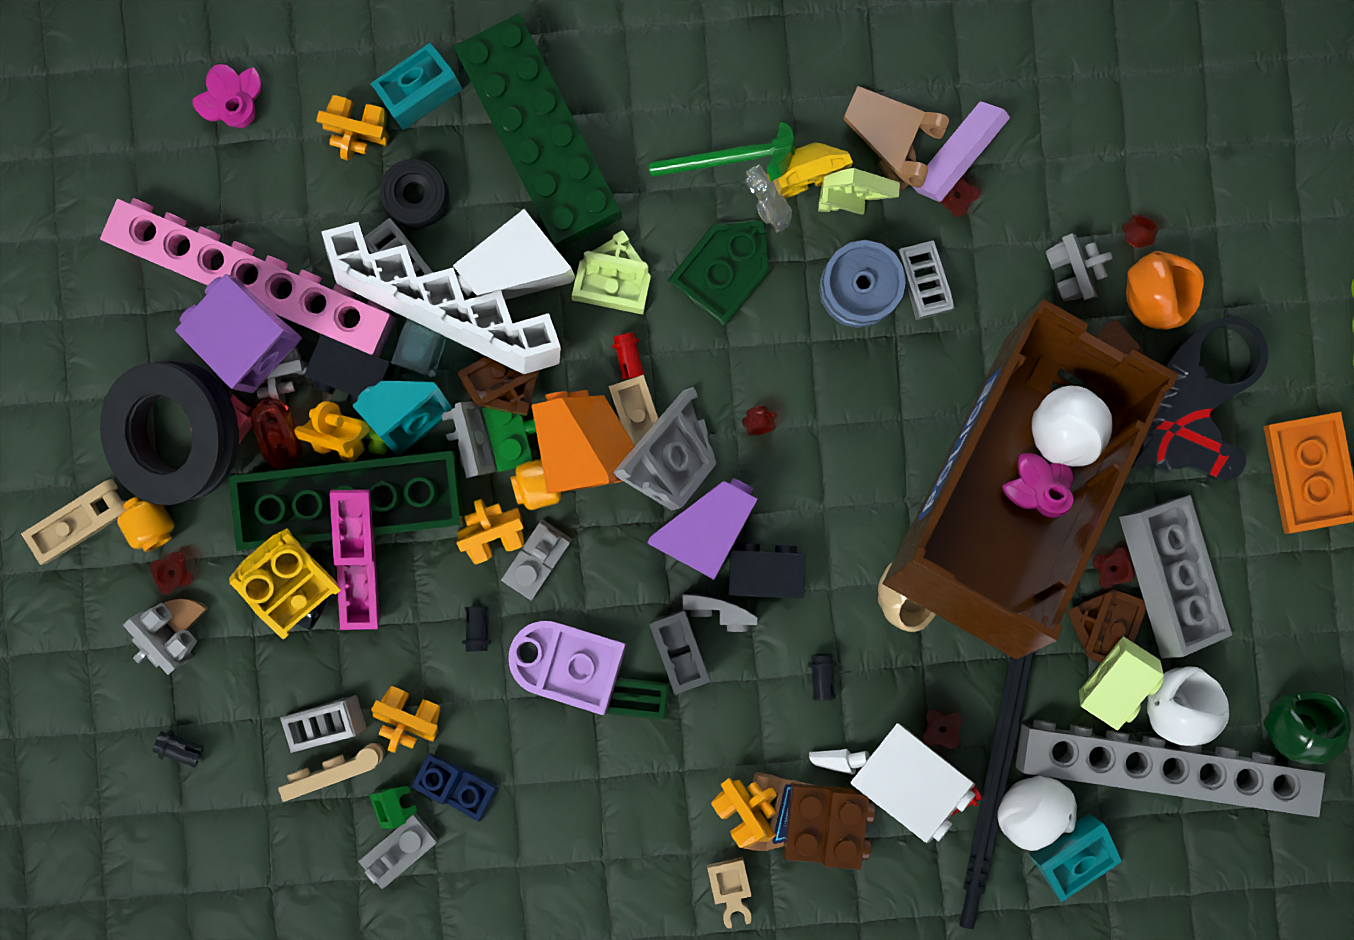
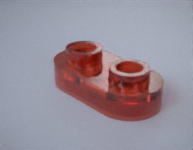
M274 398L263 399L251 413V423L262 455L267 463L274 468L281 470L290 469L302 455V445L294 432L296 426L292 414L282 401Z

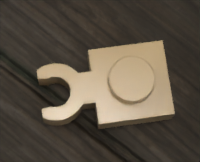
M743 857L707 865L715 905L726 902L723 910L725 926L732 928L730 916L736 911L742 912L746 924H750V908L741 900L742 898L751 897Z

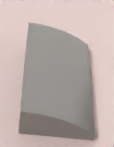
M1191 495L1120 516L1119 519L1161 658L1184 657L1232 636Z

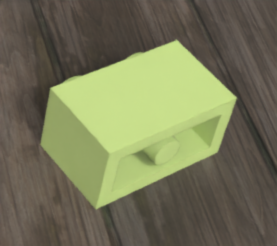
M1123 636L1079 690L1080 706L1118 731L1126 721L1129 723L1134 720L1140 711V703L1148 694H1155L1161 687L1164 680L1161 661Z

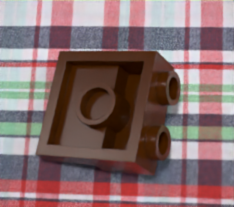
M791 783L783 847L784 859L822 863L824 867L861 870L862 860H868L870 857L871 844L870 839L865 838L866 823L872 824L874 820V802L869 801V798L858 789Z

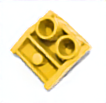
M814 142L797 148L784 174L771 182L769 180L771 189L774 188L782 199L806 191L809 188L808 184L815 183V186H822L825 176L850 169L853 162L847 151Z
M287 528L267 539L246 557L229 577V583L245 599L253 611L282 639L286 638L289 635V631L324 599L333 593L336 595L341 590L333 577L305 551Z

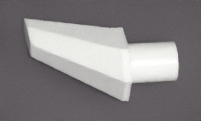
M847 749L809 752V758L814 765L855 775L856 768L863 767L870 758L868 751L853 754Z

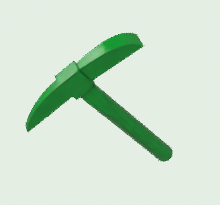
M780 122L777 139H772V143L742 146L651 162L649 164V173L651 176L656 177L772 155L767 166L771 182L782 176L789 167L792 155L795 154L796 142L791 127L784 122Z

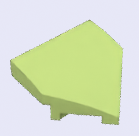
M856 168L829 174L823 179L818 211L830 212V210L838 211L843 209L857 214H864L865 200L899 197L900 182Z
M623 230L613 235V239L595 250H588L584 253V259L579 261L572 300L643 315L651 276L648 273V265L641 260L629 243V238Z

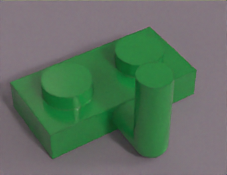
M481 407L498 472L515 469L519 464L533 461L534 458L528 435L536 433L534 417L524 421L523 415Z

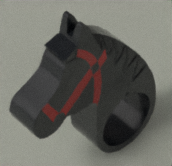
M1221 318L1197 328L1185 336L1171 350L1162 365L1179 375L1174 386L1165 393L1131 469H1140L1152 465L1161 473H1169L1172 469L1186 467L1215 480H1230L1238 477L1243 472L1246 466V457L1243 451L1235 445L1222 441L1221 431L1210 418V412L1215 407L1250 387L1264 373L1268 363V346L1263 334L1256 326L1240 318ZM1216 328H1226L1235 331L1243 337L1249 347V367L1246 373L1233 384L1220 383L1211 377L1206 378L1205 376L1208 374L1202 365L1200 367L1198 365L1201 362L1200 350L1205 337Z

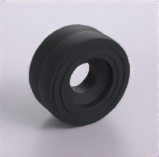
M407 159L394 164L385 173L380 186V198L386 212L397 223L408 228L418 229L434 224L443 216L449 203V189L441 173L432 164L420 159ZM413 184H419L425 190L423 200L416 204H411L405 199L406 189Z

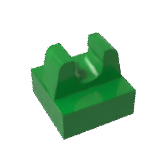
M408 786L384 788L369 794L381 829L399 827L406 823V819L416 813V805L402 808L399 802L402 795L411 792Z

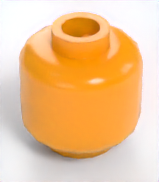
M541 458L519 464L515 469V475L510 476L518 505L524 503L528 510H536L557 504L561 500V492L547 494Z
M137 496L122 505L125 511L119 515L117 524L132 548H143L144 552H150L172 539L170 533L173 531L175 523L164 505L150 503Z

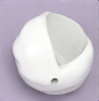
M1073 385L1058 388L1047 395L1033 413L1032 433L1035 445L1043 457L1052 463H1061L1067 466L1092 464L1105 451L1112 434L1111 413L1106 404L1096 394L1086 388Z
M1180 667L1165 672L1164 680L1159 690L1153 695H1147V713L1154 731L1164 739L1179 745L1196 746L1214 740L1224 730L1229 720L1228 699L1219 682L1198 667Z
M1034 776L1018 781L1011 786L999 806L998 822L1003 833L1015 845L1029 851L1039 850L1052 844L1063 832L1071 833L1075 829L1077 804L1072 791L1058 780Z

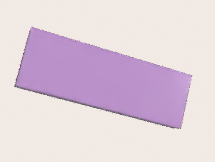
M980 101L927 165L928 173L923 185L919 188L913 187L916 192L941 202L1009 120L1010 117L1007 112L1002 108Z

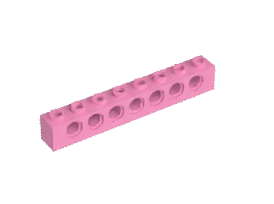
M132 198L130 204L120 199L116 200L100 240L207 286L215 278H222L225 274H228L240 281L276 315L380 358L396 321L395 317L387 313L388 308L369 299L366 304L353 299L355 292L338 284L334 285L333 290L320 285L321 277L301 269L299 275L286 270L288 263L267 255L265 261L252 256L255 251L254 249L237 241H233L231 247L219 242L221 235L200 226L198 232L185 227L188 221L166 212L164 218L152 213L153 206L138 199ZM155 225L156 234L154 238L146 242L144 239L145 230L149 226ZM189 239V251L185 255L179 256L177 252L179 243ZM222 253L224 256L222 267L218 270H212V258L216 254ZM256 267L258 270L257 280L250 285H246L244 281L246 271ZM290 281L292 284L291 294L285 299H279L277 294L279 286L284 282ZM317 296H324L326 299L325 309L318 314H313L311 310L313 299ZM351 310H358L360 313L359 323L353 328H347L344 323L346 314Z

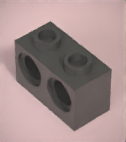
M680 609L650 620L649 625L675 695L709 683L710 677L685 610Z

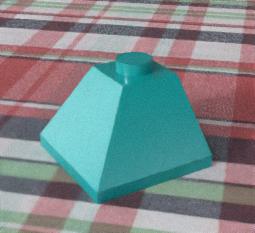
M380 381L377 385L366 388L359 395L358 401L352 405L397 457L403 456L443 421V413L453 409L434 382Z

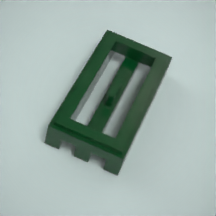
M617 677L615 686L661 690V696L613 691L611 699L660 704L659 711L609 705L606 714L666 720L670 682Z

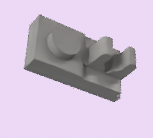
M473 401L460 402L455 404V408L451 409V411L443 413V421L454 420L456 430L446 436L449 441L459 440L460 462L465 470L466 478L497 472L482 408L475 406Z
M542 519L501 581L532 601L573 539Z
M415 813L406 820L405 824L397 827L358 862L366 870L364 873L373 884L376 882L383 889L433 847L439 839Z

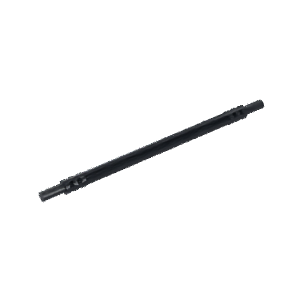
M1034 652L1017 660L1011 656L1009 659L982 792L983 799L980 802L963 889L966 890L959 925L967 929H974L980 897L986 891L999 827L998 809L1006 792Z

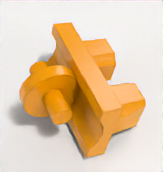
M333 95L326 112L319 110L316 122L323 124L324 130L344 135L341 137L332 134L330 138V145L340 148L341 159L350 161L355 152L367 153L368 144L359 142L357 139L383 146L388 145L390 136L385 130L387 112L384 108L366 104L362 120L350 119L354 107L353 101Z
M323 401L316 408L311 409L309 412L311 419L303 426H297L294 429L297 439L310 442L315 452L325 454L336 450L341 460L347 462H354L365 451L361 439L370 431L367 422L341 415L338 405L330 401Z
M482 499L474 501L476 512L464 516L468 526L457 530L458 540H456L459 550L460 552L466 551L474 564L487 561L492 557V550L488 542L494 539L501 538L506 551H513L524 546L523 520L518 507L502 512L499 503L486 508Z
M391 686L381 702L376 700L371 709L374 712V718L396 727V729L382 725L379 735L391 740L388 751L396 753L400 744L412 749L414 748L417 738L405 734L406 731L434 743L438 734L437 723L440 706L422 699L416 715L413 716L403 711L409 698V693Z
M731 778L720 784L723 791L711 802V805L722 819H727L738 811L743 822L730 832L740 848H747L758 841L769 842L777 836L766 818L769 819L776 814V811L770 804L777 796L773 788L762 791L758 784L753 782L746 789L741 780L733 782Z

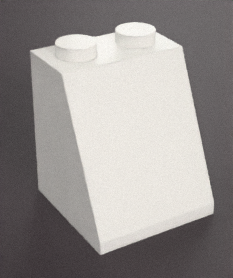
M525 209L453 265L459 273L457 276L459 286L471 299L501 290L503 298L506 300L570 284L576 279L570 265Z
M898 723L850 782L926 843H930L933 838L939 842L952 826V823L948 821L956 808L963 812L976 795L971 791L975 786L974 782L907 728Z

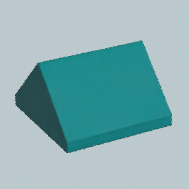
M428 43L371 83L403 131L463 90L452 69L431 43Z
M1090 813L1076 821L1075 829L1071 833L1063 832L1052 844L1029 853L1061 902L1122 862L1108 829Z

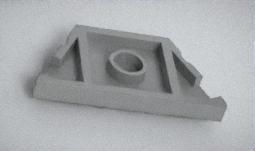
M694 387L685 389L678 395L613 471L616 477L671 511L682 508L716 465L712 447L708 442L704 419L697 421L692 400L698 398Z

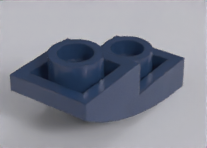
M431 753L427 755L411 786L442 805L449 804L476 821L484 819L499 789L496 785Z

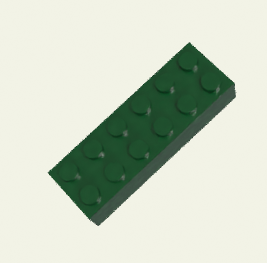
M520 13L453 46L557 251L622 219L621 210Z
M456 451L228 476L236 551L257 549L272 535L286 528L299 544L332 540L331 490H370L374 535L467 525L464 518L466 515L459 452Z

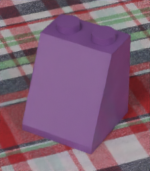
M225 274L222 278H215L205 289L206 296L197 306H190L181 315L179 320L181 324L175 331L231 389L254 393L299 343L302 337L240 281Z
M735 478L731 480L730 484L725 481L721 482L652 534L647 543L708 577L715 579L757 501V498L751 496L753 488Z

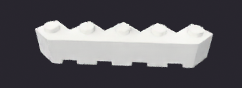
M358 222L322 231L325 249L336 284L522 374L560 363L561 346L549 313L512 323L501 290L464 300L454 268L416 277L406 245L369 254Z

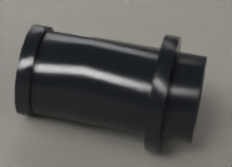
M465 607L466 640H462V644H466V651L468 652L488 651V644H491V640L488 639V607Z
M831 653L812 654L811 661L808 662V667L812 668L813 700L827 701L836 699L834 667L837 666V661L833 660V654Z
M170 730L168 733L161 731L155 741L152 752L158 754L159 759L167 757L196 768L199 763L197 759H201L205 746L174 736V731Z

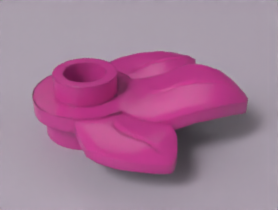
M214 65L206 77L208 91L197 95L192 100L195 110L208 121L222 120L226 125L236 128H244L250 125L256 114L254 100L262 89V80L259 73L252 67L243 71L238 76L227 65Z
M1020 454L1018 457L1020 478L1003 484L1002 490L1004 494L1021 508H1037L1042 515L1049 518H1057L1068 513L1074 500L1073 494L1070 491L1074 482L1073 472L1070 467L1061 463H1051L1049 465L1044 458L1036 454ZM1050 495L1057 497L1059 500L1051 498Z

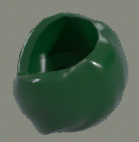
M1310 691L1281 696L1272 705L1263 720V725L1275 748L1287 759L1299 764L1323 765L1334 760L1347 748L1351 733V721L1346 707L1339 699L1323 692Z

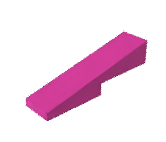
M331 490L334 565L337 568V583L341 588L338 592L340 630L378 629L381 613L370 490Z

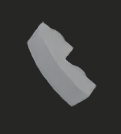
M683 593V610H690V616L711 617L712 610H719V624L727 625V631L747 632L749 631V625H757L756 615L735 603L709 595Z

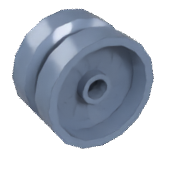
M869 240L850 242L835 252L822 271L819 283L821 303L828 314L842 325L855 328L872 326L886 318L901 301L906 284L904 268L896 254L882 243ZM862 278L863 284H868L869 288L860 289L856 284L857 279Z

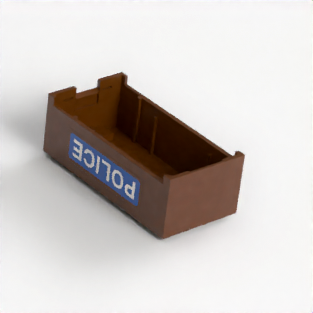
M1042 299L1005 338L882 583L1016 660L1057 641L1063 628L1059 624L1163 397L1174 386L1179 375L1134 349L1125 354L1086 332L1088 323L1045 299ZM1059 369H1062L1085 382L1083 388L1096 394L1106 404L1112 416V434L1105 451L1095 462L1084 466H1069L1074 476V482L1070 488L1074 499L1073 505L1065 515L1049 518L1042 515L1037 508L1024 509L1016 505L1004 494L1002 485L1020 478L1018 471V457L1020 454L1031 453L1044 458L1035 445L1032 433V417L1034 411L1037 410L1045 397L1054 391L1050 389L1053 382L1062 387L1075 386L1057 375ZM1044 458L1049 465L1052 463L1048 461L1046 458ZM1050 495L1051 498L1059 500L1057 497Z

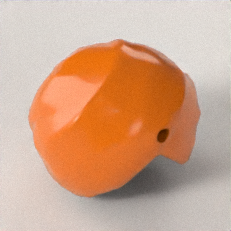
M1154 251L1139 259L1127 271V302L1135 317L1145 326L1154 329L1180 327L1186 324L1197 312L1205 281L1202 271L1189 259L1171 253Z

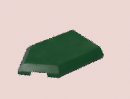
M765 218L713 224L667 281L717 323L725 326L770 271Z

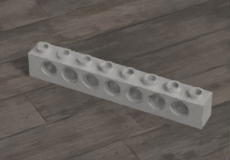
M1034 719L1033 725H1021L1015 767L1026 774L1319 817L1325 773L1312 768L1310 764H1299L1288 760V763L1275 762L1276 756L1260 752H1252V758L1239 756V750L1216 746L1215 752L1202 751L1203 745L1168 746L1165 745V739L1153 736H1143L1142 741L1129 740V734L1107 730L1106 736L1092 734V728L1079 725H1070L1069 731L1056 729V723L1038 719ZM1060 741H1065L1067 744L1065 755L1058 759L1053 758L1052 749L1054 745ZM1095 747H1102V759L1096 764H1091L1089 761L1091 750ZM1138 752V765L1133 769H1127V757L1131 753ZM1169 758H1174L1175 769L1170 774L1164 775V762ZM1210 763L1212 767L1210 776L1205 780H1201L1199 775L1200 769L1205 764ZM1243 769H1247L1248 778L1246 782L1238 786L1236 782L1238 773ZM1283 774L1284 784L1279 790L1275 791L1273 788L1274 780L1277 776Z

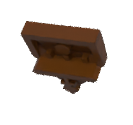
M485 356L458 371L457 377L475 406L527 416L539 370L522 374Z
M1112 589L1067 610V614L1087 658L1102 663L1123 636L1131 642H1135L1147 609L1144 600Z

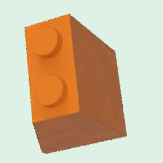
M589 390L571 393L561 391L546 394V402L532 405L547 494L622 482L621 479L615 476L613 471L635 445L604 395L589 396Z

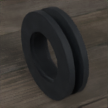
M180 360L141 364L124 372L113 383L104 400L100 418V435L104 454L117 479L135 496L158 505L177 504L212 493L229 476L235 464L239 448L238 420L233 404L225 389L215 377L203 368ZM161 395L170 397L181 406L189 418L193 433L192 450L186 463L179 469L169 467L158 458L150 445L147 434L148 414L153 403Z

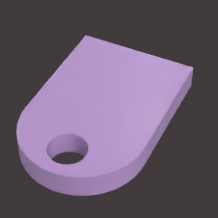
M539 621L524 627L515 636L509 650V667L517 683L531 693L597 714L606 715L627 644L558 622ZM526 642H532L538 648L537 659L532 663H526L520 657V648Z

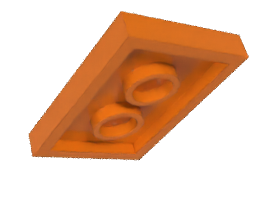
M1341 412L1263 426L1284 533L1291 534L1354 522V476Z

